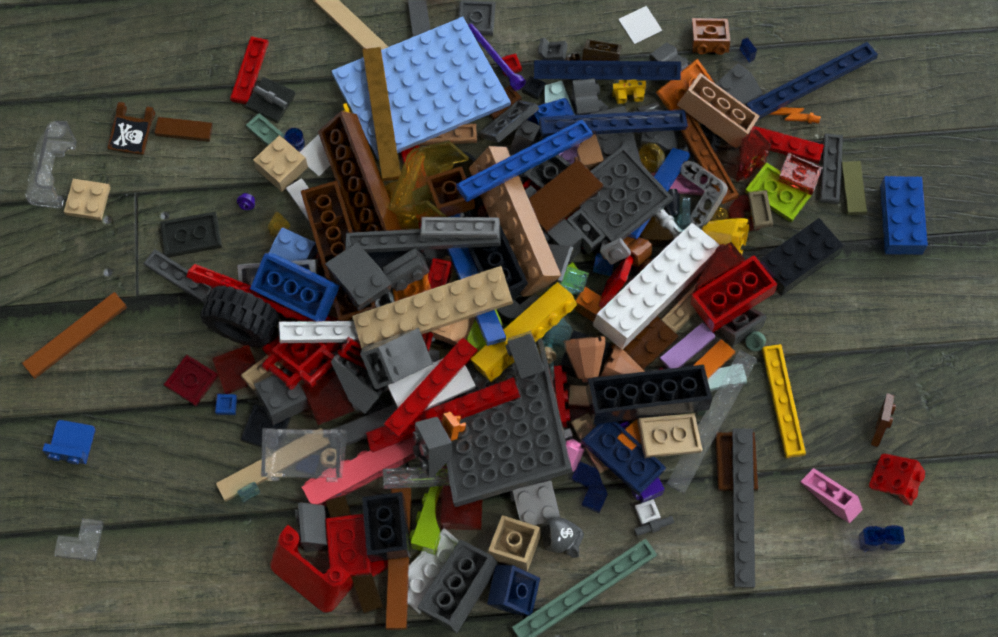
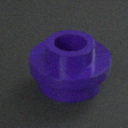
M243 193L237 198V204L243 210H252L255 207V198L248 193Z

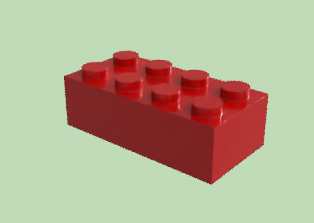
M755 255L693 293L690 304L713 333L773 295L777 283Z

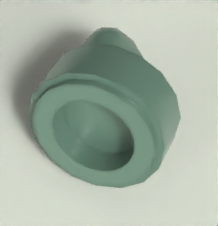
M753 331L746 337L745 343L750 350L760 351L767 340L759 331Z

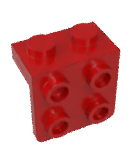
M884 453L880 456L869 487L872 490L898 495L905 505L912 506L913 501L918 496L920 483L925 478V470L918 460Z

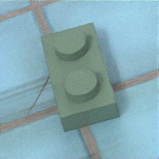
M260 113L246 124L247 129L267 146L279 135L286 139L285 135Z

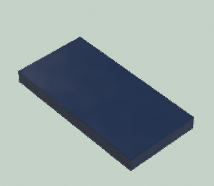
M617 422L598 424L581 440V443L638 496L666 470V467L656 457L644 458L642 445ZM621 433L636 445L632 451L617 439Z

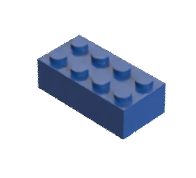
M884 176L880 185L885 254L923 255L928 243L922 177Z
M265 253L250 289L318 322L326 320L340 285L279 255Z

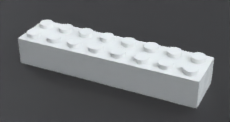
M691 223L597 313L593 326L623 350L716 258L721 245Z

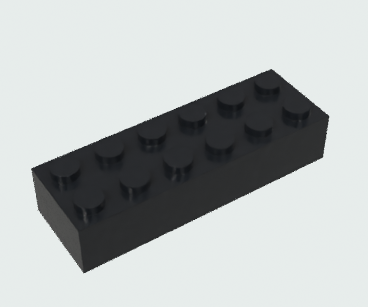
M704 365L588 378L586 386L593 425L706 411L710 409L712 402Z

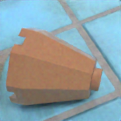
M605 337L563 340L564 349L577 378L582 379V382H587L588 378L598 377L605 349Z
M615 345L599 377L645 371L624 350Z

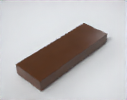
M158 117L155 135L210 142L213 124L211 122Z

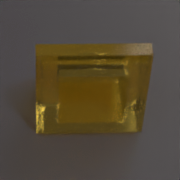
M275 212L268 225L269 233L274 237H277L281 228L288 230L290 227V223L279 212Z

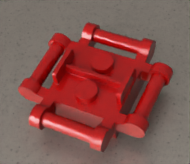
M278 336L270 344L262 347L263 351L270 356L264 361L262 368L272 372L281 379L290 390L294 389L300 380L304 381L309 388H313L316 385V381L333 367L331 361L335 355L331 352L338 349L339 342L280 343ZM324 358H325L326 360H328L327 362H325V363L322 365V362H321V361H322ZM278 361L291 371L293 375L291 377L274 364Z

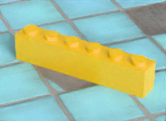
M558 282L554 284L503 330L506 335L505 342L489 346L485 345L471 358L475 368L490 382L500 376L509 365L515 362L513 355L509 356L506 349L508 338L531 330L536 342L577 306L573 295Z

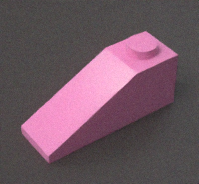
M814 468L800 481L805 488L834 514L848 523H851L863 510L857 495Z

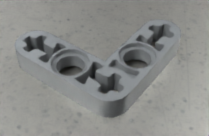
M686 161L681 166L682 175L705 191L689 218V224L693 223L702 230L703 226L707 225L725 197L727 185L699 164ZM688 167L697 172L696 175L689 173ZM706 174L708 180L705 184H702L700 178ZM714 184L719 186V188L721 189L720 192H717V189H715L711 185ZM707 200L712 202L709 210H706L704 207ZM696 218H699L700 224H697Z

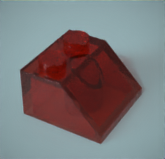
M336 371L322 376L316 381V385L313 388L302 384L318 425L355 411Z
M443 484L441 528L481 530L483 499L456 507L453 503L450 484Z

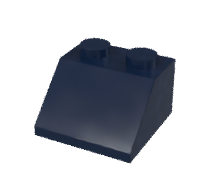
M496 565L487 605L501 611L530 616L533 613L540 578L514 565Z

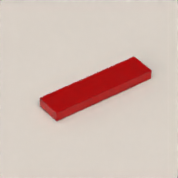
M250 37L230 97L232 102L247 104L252 96L269 44L268 40Z

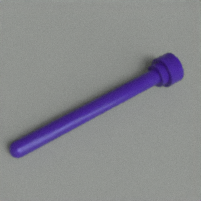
M469 23L468 27L475 39L509 77L511 87L515 91L521 89L526 83L525 79L521 75L515 74L476 27Z

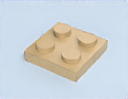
M73 179L64 209L65 215L102 221L111 188L110 185Z

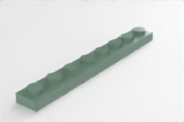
M644 539L513 626L512 630L517 637L539 636L656 558V552L649 542Z

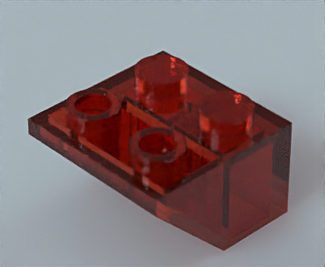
M757 129L741 141L737 155L736 180L738 182L743 178L747 179L750 177L753 170L757 167L758 169L762 168L767 162L766 159L769 155L771 144Z

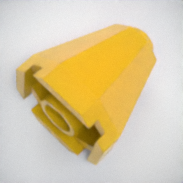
M734 218L709 221L707 225L703 226L702 231L721 245V252L731 258L739 259L744 251L740 250L742 245L745 246L749 231L748 219Z

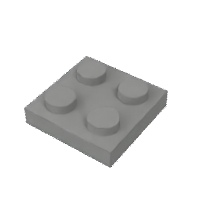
M551 479L512 490L520 521L538 525L550 518L560 517Z

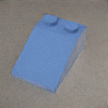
M281 228L269 253H274L292 261L314 259L318 250L316 242Z

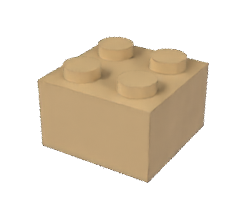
M280 135L253 159L256 170L281 192L308 168L306 157Z
M502 515L488 553L498 563L514 565L528 572L541 537L540 527Z

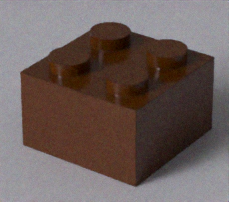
M462 166L426 177L427 190L438 217H450L475 209L474 199L466 202L456 188L458 183L467 179Z

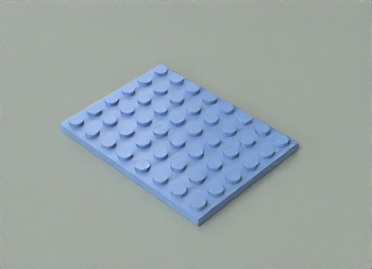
M463 17L381 50L397 153L511 105V101ZM363 57L332 70V75L351 112L357 114L367 142L378 162L379 155Z

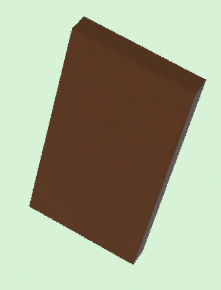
M578 159L532 195L529 201L540 227L548 233L599 192L604 185Z

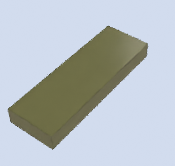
M842 162L841 170L847 215L866 214L867 208L861 162Z

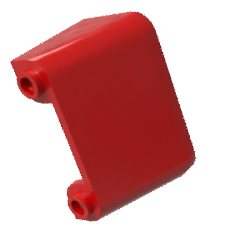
M287 525L279 535L270 562L272 571L324 613L332 612L354 587L351 575L339 566L331 567L325 574L321 573L301 556L298 551L299 535L292 527Z

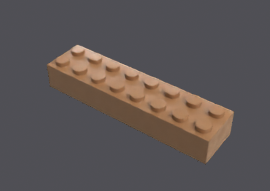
M489 146L469 167L471 175L473 176L510 157L507 147ZM518 175L480 196L489 218H499L504 234L528 281V285L521 292L522 297L532 296L534 293L540 296L561 274Z

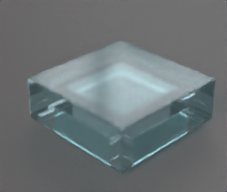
M252 482L237 491L243 502L261 493L256 482Z

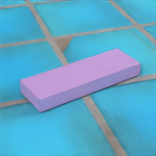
M702 322L660 357V361L668 369L679 368L714 340L716 336Z

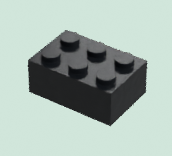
M396 492L362 497L366 548L369 560L377 562L411 557L406 500L403 493Z

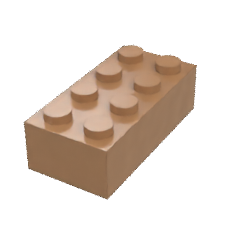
M699 73L677 104V106L685 110L699 123L708 127L714 134L723 138L736 149L760 117L701 73Z

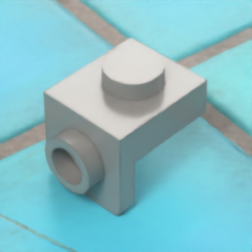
M621 238L610 243L607 240L602 241L601 255L611 265L631 255L630 249Z

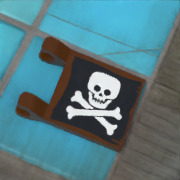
M118 102L108 150L144 155L152 121L155 117L154 108L146 107L144 119L125 116L127 106L123 102Z

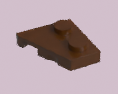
M886 394L876 423V432L871 441L873 446H879L886 428L890 429L893 417L891 415L894 414L896 404H893L895 395Z

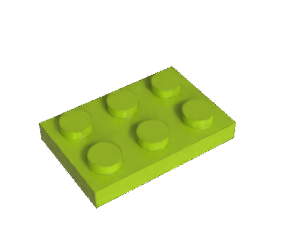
M767 162L745 190L746 194L748 192L767 190L770 209L791 223L813 194L812 191Z

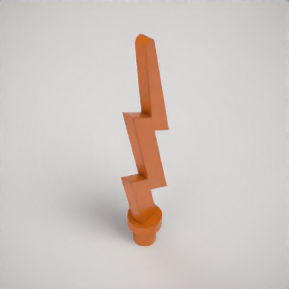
M782 107L768 114L789 115L785 118V121H807L810 124L812 122L819 124L821 116H816L811 112L810 114H800L804 108Z

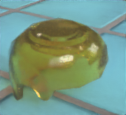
M649 142L644 144L638 151L641 163L650 173L656 172L665 161L663 150L655 143Z

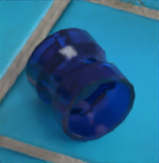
M290 128L286 131L285 140L300 152L305 147L303 132L299 128Z

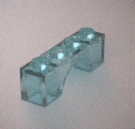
M567 266L563 280L559 284L572 295L580 294L584 291L589 273ZM563 317L557 325L545 333L542 338L543 342L564 348L563 340H569L572 327Z

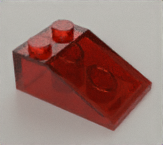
M732 242L726 245L722 244L716 248L715 253L698 279L693 293L744 262L745 258Z

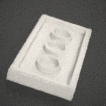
M442 359L395 383L387 385L397 408ZM466 365L425 410L476 387Z
M445 528L440 532L441 539L436 554L432 555L422 551L409 565L408 605L419 615L422 611L417 608L459 541Z

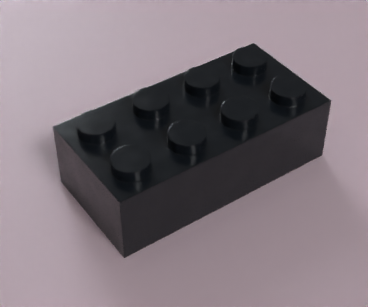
M818 218L761 258L760 263L777 283L776 290L782 296L839 256L844 245L823 221Z

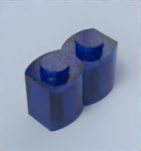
M890 525L885 528L869 526L864 528L859 534L860 549L863 551H876L880 548L892 551L900 548L905 542L904 528L897 525Z

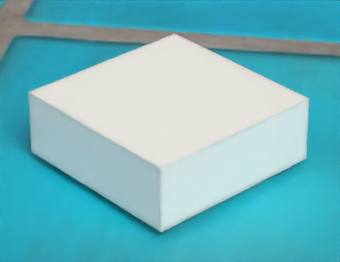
M654 499L634 507L641 525L661 518Z

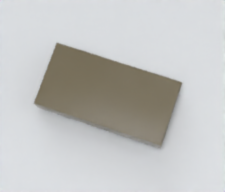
M767 190L748 192L754 229L773 227Z

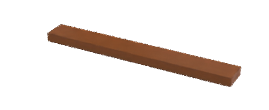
M392 473L391 493L402 492L405 497L410 537L412 473ZM409 557L388 560L386 630H407Z

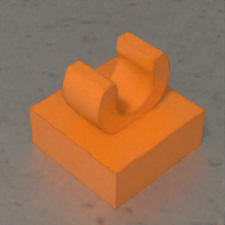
M451 412L443 414L441 424L449 439L453 441L458 438L459 432L465 430L466 423L460 424V416H454Z

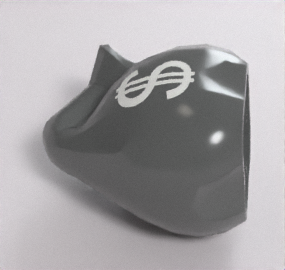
M553 517L542 525L543 546L550 552L563 553L565 551L572 558L579 557V546L584 533L580 527L569 520Z

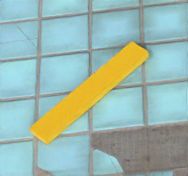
M782 345L765 346L761 350L785 458L805 456V447Z

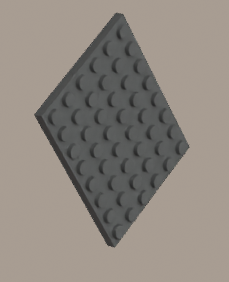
M542 338L538 339L535 343L544 365V371L521 379L520 374H515L511 364L500 376L490 382L475 368L470 360L466 367L476 387L441 403L444 404L513 377L520 394L519 398L460 420V424L466 423V427L463 432H459L456 440L451 441L452 458L446 463L453 503L456 507L573 472Z

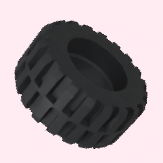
M216 286L211 289L200 313L202 322L215 333L241 345L257 348L264 347L269 343L279 321L278 313L270 304L265 303L262 299L253 296L251 293H246L241 289H235L230 286Z

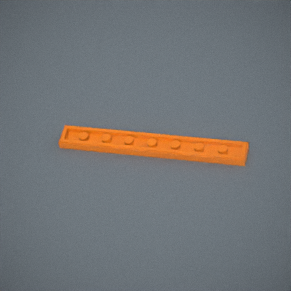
M721 339L693 366L704 365L707 379H709L736 351ZM636 419L625 430L641 444L637 424L638 419ZM623 433L617 437L631 451L636 447Z

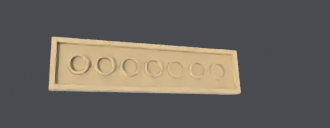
M499 266L352 317L361 348L363 349L365 346L418 327L421 334L513 304V300L503 269Z

